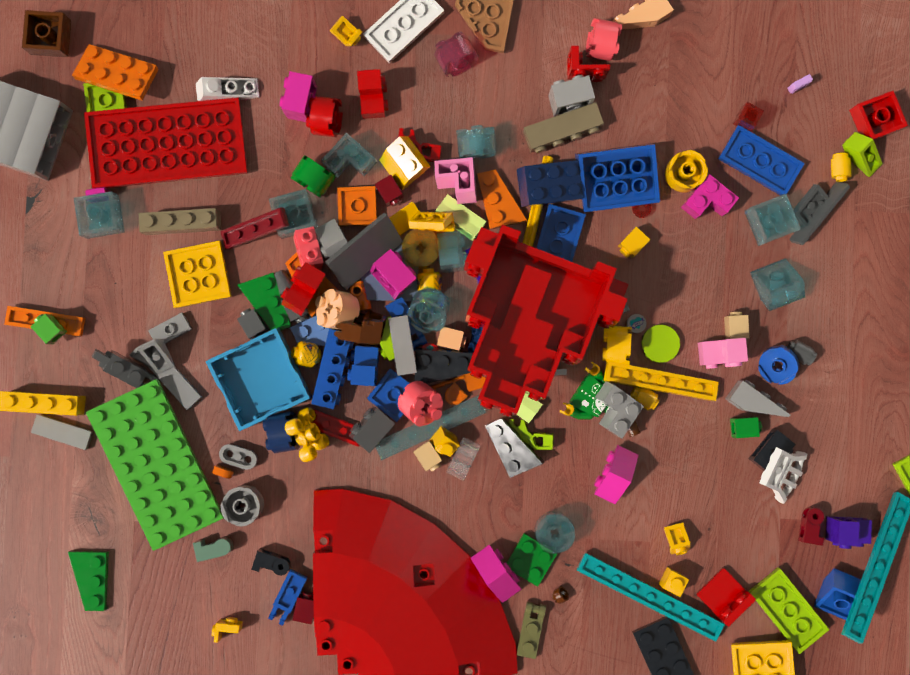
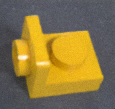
M684 523L664 527L670 546V553L676 555L687 553L691 544Z

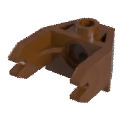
M368 310L366 314L359 313L358 318L355 317L353 323L343 321L336 324L335 327L342 331H335L334 335L341 340L355 343L380 344L386 316Z

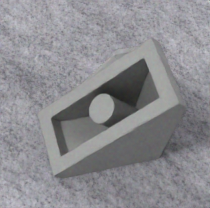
M153 339L144 343L129 355L152 368L157 374L175 366L163 339Z

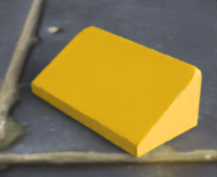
M413 201L389 217L399 235L410 229L408 221L417 212H420Z

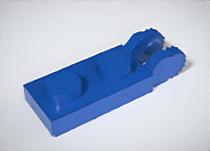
M290 569L273 603L274 607L268 619L273 620L278 608L285 612L281 616L279 624L284 625L308 579L307 576Z

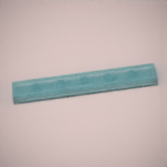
M475 396L442 411L441 418L434 420L428 425L419 427L414 424L383 438L375 447L381 461L430 439L440 426L450 430L485 414L486 411L480 405L481 402L477 401L479 396Z

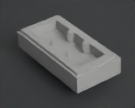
M180 313L148 331L152 339H163L166 344L189 332L192 328L184 313Z

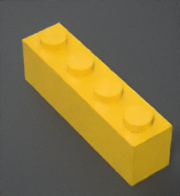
M0 391V411L84 415L86 396Z

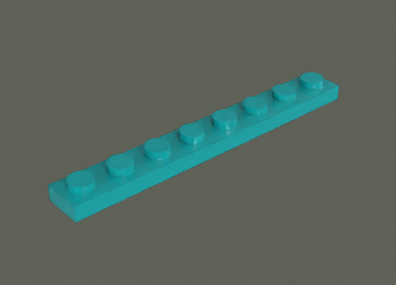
M895 492L892 495L841 633L859 644L864 642L910 515V498L899 492Z
M586 552L576 569L586 576L715 642L725 625L723 622Z

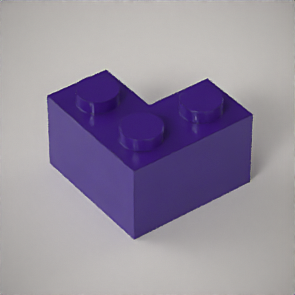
M826 516L825 539L831 541L832 545L839 546V548L852 549V546L864 547V544H871L872 520Z

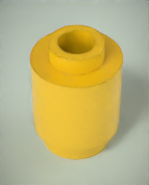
M833 154V159H831V178L836 179V182L848 181V178L852 176L849 154Z
M634 387L630 393V396L642 404L643 408L647 411L651 408L654 410L659 403V399H657L658 394L652 390Z

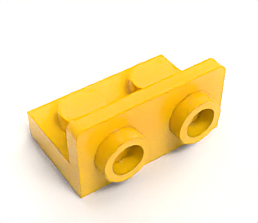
M417 212L408 221L411 229H418L420 231L453 232L455 230L453 213Z

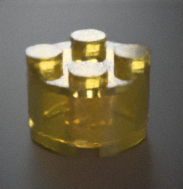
M414 229L406 234L401 246V255L410 267L423 270L436 262L440 254V242L434 232L427 229ZM419 245H421L422 248H425L423 250V253H420L419 250H416Z

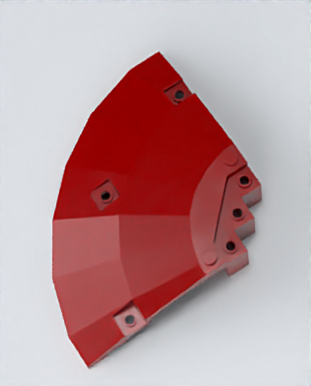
M345 488L314 490L313 532L315 551L313 553V604L317 656L337 655L338 675L518 674L516 642L502 604L485 583L471 560V556L452 538L437 527L435 523L419 516L391 499L359 493ZM322 537L327 539V544L321 543ZM426 571L428 575L423 578L420 573ZM467 668H471L473 672L471 674H467L465 670Z

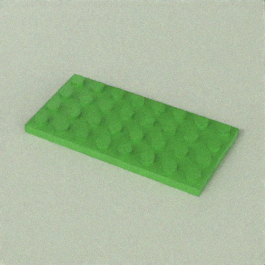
M158 379L85 412L153 551L224 518L221 508Z

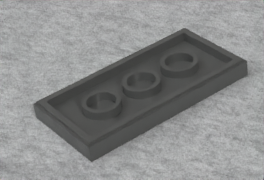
M383 213L326 260L325 263L342 288L347 290L371 269L374 262L390 249L393 251L403 240L388 215Z

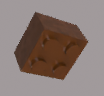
M25 10L22 48L30 55L68 57L71 19L62 12Z

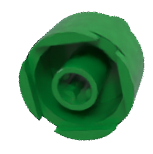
M305 155L291 176L292 180L303 187L307 186V190L320 198L322 195H325L336 178L334 174L328 172L324 167Z

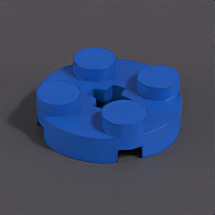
M773 346L762 353L758 368L761 376L767 382L783 385L795 378L799 369V361L795 353L786 346ZM775 361L782 362L783 369L775 368Z

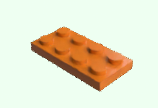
M88 44L72 76L76 80L143 101L159 69L157 65Z

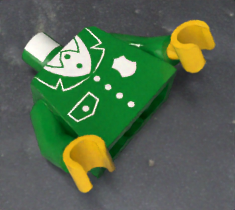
M591 362L593 368L591 370L587 367L585 368L590 374L585 376L569 403L563 402L566 405V410H560V413L578 420H591L594 416L599 417L601 412L606 414L609 407L595 398L605 383L604 374L597 364Z

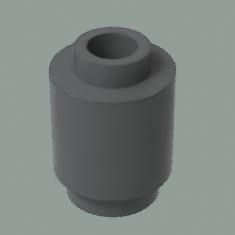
M799 340L791 341L787 346L788 349L795 353L799 363L802 365L810 366L817 356L814 348Z

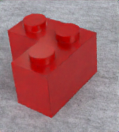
M380 69L357 71L363 119L386 117L385 111H389L388 99L384 100V93L387 92L385 75L381 74Z
M307 262L302 267L298 266L291 279V282H293L291 288L286 287L281 295L283 298L281 305L302 316L326 274Z

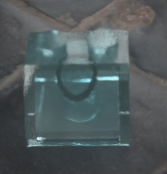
M786 258L750 272L759 297L769 311L805 298V282Z

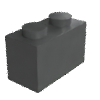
M376 407L369 408L364 413L363 420L351 428L349 435L368 453L377 446L395 425L393 421Z

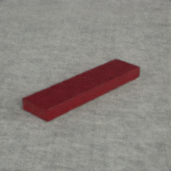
M280 207L220 232L225 250H229L289 227L285 208Z

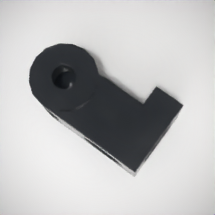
M260 548L256 553L251 570L259 572L261 568H266L282 576L289 571L291 561L286 556Z

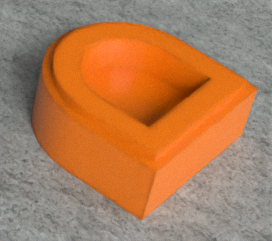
M455 382L445 392V399L451 405H458L467 397Z
M217 464L214 466L212 473L230 479L234 471Z

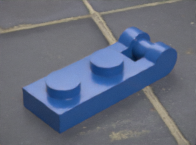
M402 297L385 306L392 318L408 315L411 335L416 333L418 336L417 339L412 341L413 351L420 345L428 344Z

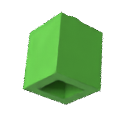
M50 314L39 315L34 320L35 323L30 326L45 344L53 345L67 333L56 318Z

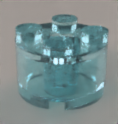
M482 125L471 126V130L460 129L456 131L459 159L471 157L484 159L496 155L494 127L483 128Z
M429 286L423 287L422 290H419L413 296L408 310L411 325L423 333L441 330L446 323L449 313L450 299L439 290Z
M547 512L535 524L534 533L536 540L541 548L549 553L555 554L566 551L575 540L573 524L560 512ZM557 528L559 534L552 536L550 531Z

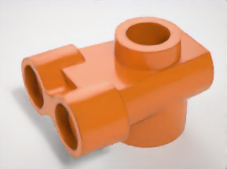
M356 281L349 287L350 293L358 299L360 311L370 310L371 302L367 300L364 282ZM360 288L361 292L354 294V289Z

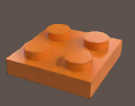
M376 186L337 188L339 227L367 226L377 219Z

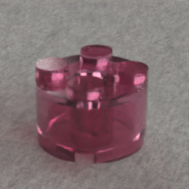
M461 31L455 33L452 38L446 41L438 42L435 46L437 49L434 56L446 77H449V74L454 77L466 72L471 68L470 64L473 60L476 63L479 58L470 40Z

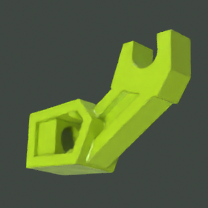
M509 419L510 425L519 433L521 439L534 450H553L554 434L543 432L532 434L528 431L525 420L521 419V425L516 426L514 419ZM534 437H543V445L536 444Z

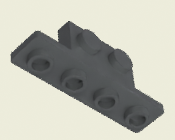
M836 182L827 194L819 185L813 184L790 213L800 224V227L789 240L792 243L804 245L813 232L822 224L827 215L832 212L840 199L845 196L850 188L849 184Z

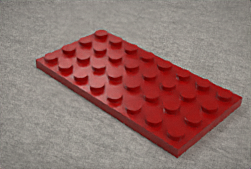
M239 97L84 112L93 189L248 174Z

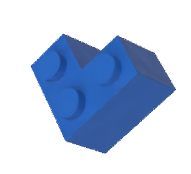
M355 346V350L351 351V361L354 362V365H352V369H348L347 380L351 381L350 385L377 386L380 348Z

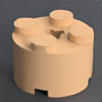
M329 289L321 296H318L315 301L317 306V324L320 326L341 330L336 328L335 325L343 321L353 323L355 317L358 318L359 301L351 293Z

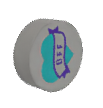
M640 314L631 315L627 319L626 326L632 327V333H640L646 328V319Z

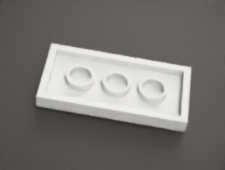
M400 0L373 24L363 36L388 63H391L444 14V9L435 0Z

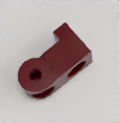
M814 507L805 508L802 513L798 541L823 546L824 538L819 537L820 524L824 520V514L820 509Z

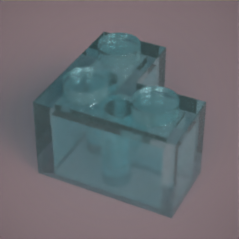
M345 133L321 160L323 166L337 178L349 165L365 176L377 163L376 159L348 133Z
M460 231L437 233L441 273L464 271L467 258L466 252H462V247H465L464 236H460Z

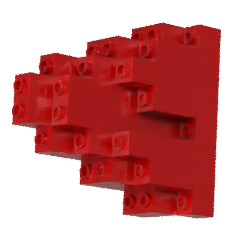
M502 224L499 233L481 227L465 261L464 270L467 271L468 275L475 278L481 276L465 321L469 322L468 325L473 328H483L467 370L470 371V375L479 379L482 376L486 377L477 400L481 402L480 405L491 410L492 407L500 409L499 413L511 417L512 414L517 415L525 393L529 394L528 398L538 402L540 399L544 400L546 398L561 358L563 363L571 366L583 360L597 322L599 326L609 329V327L613 328L620 321L628 299L624 296L629 284L614 278L617 268L597 261L592 270L519 242L521 231Z

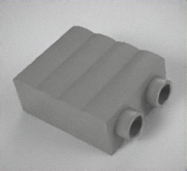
M0 81V165L48 181L73 110L59 100Z

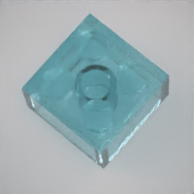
M307 189L269 198L271 210L280 207L285 208L289 227L277 231L281 239L294 236L295 230L313 226L314 229L318 228L310 194Z
M111 191L73 198L79 236L90 239L125 233L119 195Z
M787 194L765 201L744 211L758 246L801 229Z

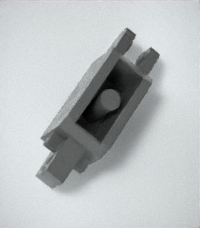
M95 349L92 354V358L100 362L99 366L104 372L135 388L145 385L143 383L145 377L151 381L159 380L157 376L148 372L145 367L116 351L111 350L110 352L107 350L106 353Z

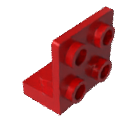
M571 46L567 56V80L583 75L584 77L589 76L592 82L603 81L610 70V64L580 65L583 60L582 52H579V46Z
M721 568L696 593L728 627L756 601L754 596L746 591L725 568Z

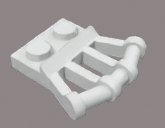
M776 447L770 456V461L766 470L762 473L759 483L771 488L775 493V499L784 504L793 488L796 489L797 487L796 482L799 476L801 477L803 474L802 467L808 454L801 451L789 454ZM794 461H796V462H795V467H792V466H791L792 463H793ZM788 471L792 472L789 480L785 479ZM782 484H786V486L783 489H781Z

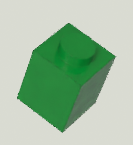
M758 417L730 418L732 438L760 437L759 432L762 431L761 421H758Z

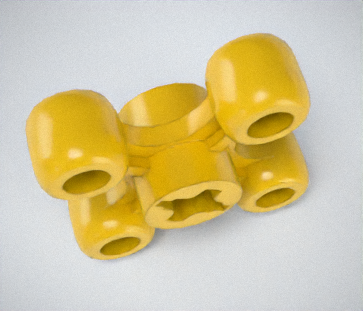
M307 407L298 412V418L289 420L285 424L287 434L294 435L296 442L303 446L299 451V457L303 462H310L316 459L317 450H322L329 446L327 435L320 434L318 426L312 423L316 418L314 410Z

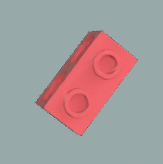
M314 226L295 230L293 239L301 267L307 262L318 270H322L324 262Z

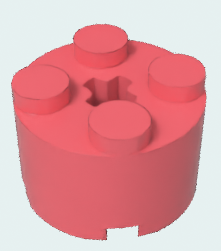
M594 18L591 26L594 28L588 33L586 53L588 54L586 57L610 61L613 59L614 54L617 55L619 51L617 38L621 34L622 24Z
M414 381L404 388L405 392L403 395L400 394L398 398V407L414 424L420 427L441 418L443 399L430 385L423 381Z

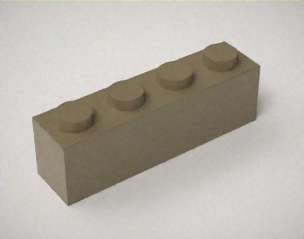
M595 102L524 127L523 134L530 153L536 152L538 154L546 151V147L552 145L554 147L564 144V141L569 139L572 141L582 138L583 134L589 133L592 135L598 133L604 122Z
M216 208L138 213L139 232L144 235L222 231L221 212Z

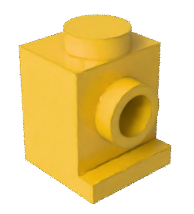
M440 426L430 439L438 453L448 455L449 457L460 446L456 435L443 426Z

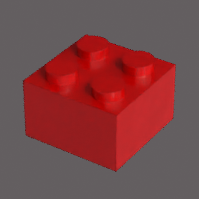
M894 90L859 103L849 110L858 133L872 138L874 141L908 126Z

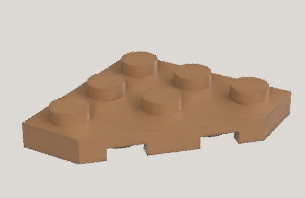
M456 0V9L483 48L488 51L504 53L514 0Z

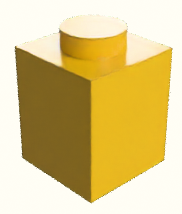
M635 227L618 245L621 248L619 251L625 257L633 258L650 239L640 229Z
M667 567L659 585L663 589L681 597L689 579Z

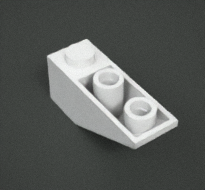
M201 77L196 83L197 101L237 97L240 100L259 98L258 81L255 78Z

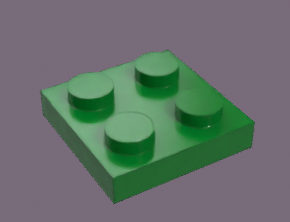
M523 533L506 563L515 574L538 587L555 559L557 552Z

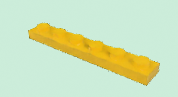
M610 361L606 363L604 381L709 401H716L719 382Z

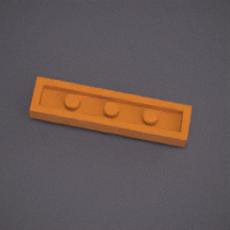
M7 306L4 325L32 329L30 326L35 323L34 320L39 315L50 314L67 331L66 334L83 336L85 318Z

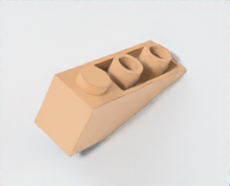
M645 0L640 5L637 3L632 6L627 14L623 15L622 13L618 15L613 21L622 24V30L655 27L670 17L674 9L668 0Z

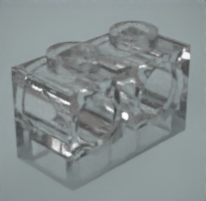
M463 436L460 446L457 448L446 472L464 481L481 445Z

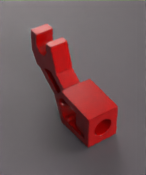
M399 128L398 138L404 136V128ZM410 129L408 137L427 162L439 161L441 146L429 143H422L420 145L416 141L414 130ZM430 149V156L423 155L422 150Z

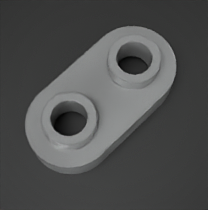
M227 444L219 451V457L222 462L245 470L254 468L258 462V456L254 451L237 445ZM229 450L233 451L232 457L227 455ZM246 456L251 457L252 460L250 463L246 462Z

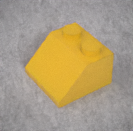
M400 136L385 149L379 160L388 173L392 175L401 190H404L431 167L408 136Z

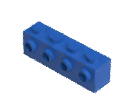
M331 328L328 331L311 404L334 409L335 404L339 405L341 394L338 393L339 386H344L346 375H342L344 367L348 368L350 357L347 356L348 349L353 348L354 342L339 339L334 335V332L341 330Z

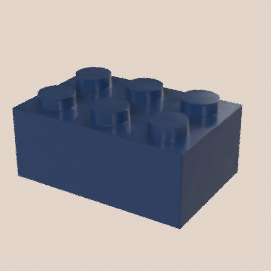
M578 160L529 165L517 169L521 207L583 199Z

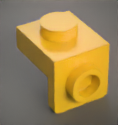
M341 16L329 30L345 46H355L361 39L360 34L362 31L356 29L344 16Z
M227 617L217 621L212 627L214 642L218 643L222 639V632L239 633L242 630L243 621H238V618Z

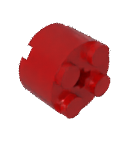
M319 96L310 98V116L306 118V127L310 128L313 135L337 137L335 133H340L343 112H339V107H342L341 100Z

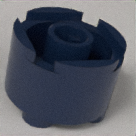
M293 411L270 415L267 419L263 420V429L267 434L265 444L268 451L272 450L276 454L300 448V446H297L294 435H288L285 431L286 422L292 420L293 415H295Z

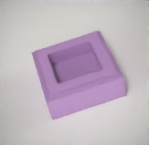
M809 74L792 83L787 89L790 94H793L809 85L813 79Z

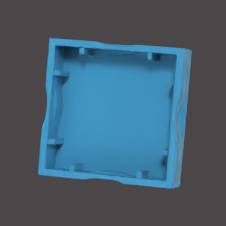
M279 327L205 361L216 385L226 399L227 407L239 431L312 397L298 365L295 364L294 358L291 357V350Z

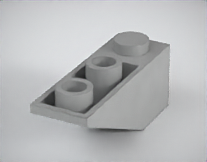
M748 380L737 381L725 398V400L742 411L782 417L790 416L786 412L787 408L778 402L776 404L770 400L771 397L763 391L758 392L754 389L755 385Z

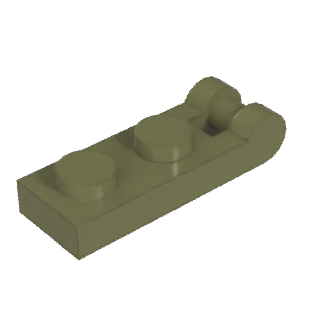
M526 602L516 652L517 656L536 659L546 605L540 604L538 606L533 605V602ZM531 612L538 613L537 618L530 617Z

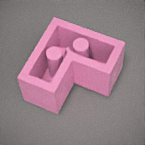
M473 157L434 161L435 179L438 189L455 188L457 204L477 202Z
M746 338L698 343L700 365H706V369L718 368V364L725 363V367L742 366V362L748 361Z

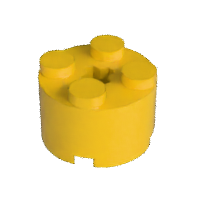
M693 150L682 151L676 154L665 168V181L672 189L678 192L688 193L696 189L707 177L708 168L704 157Z
M614 326L613 328L609 327V329L604 328L603 342H607V348H603L602 361L630 365V361H627L626 358H630L632 334L628 332H631L632 327Z

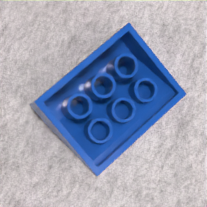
M655 144L575 154L576 160L579 161L584 212L660 202Z

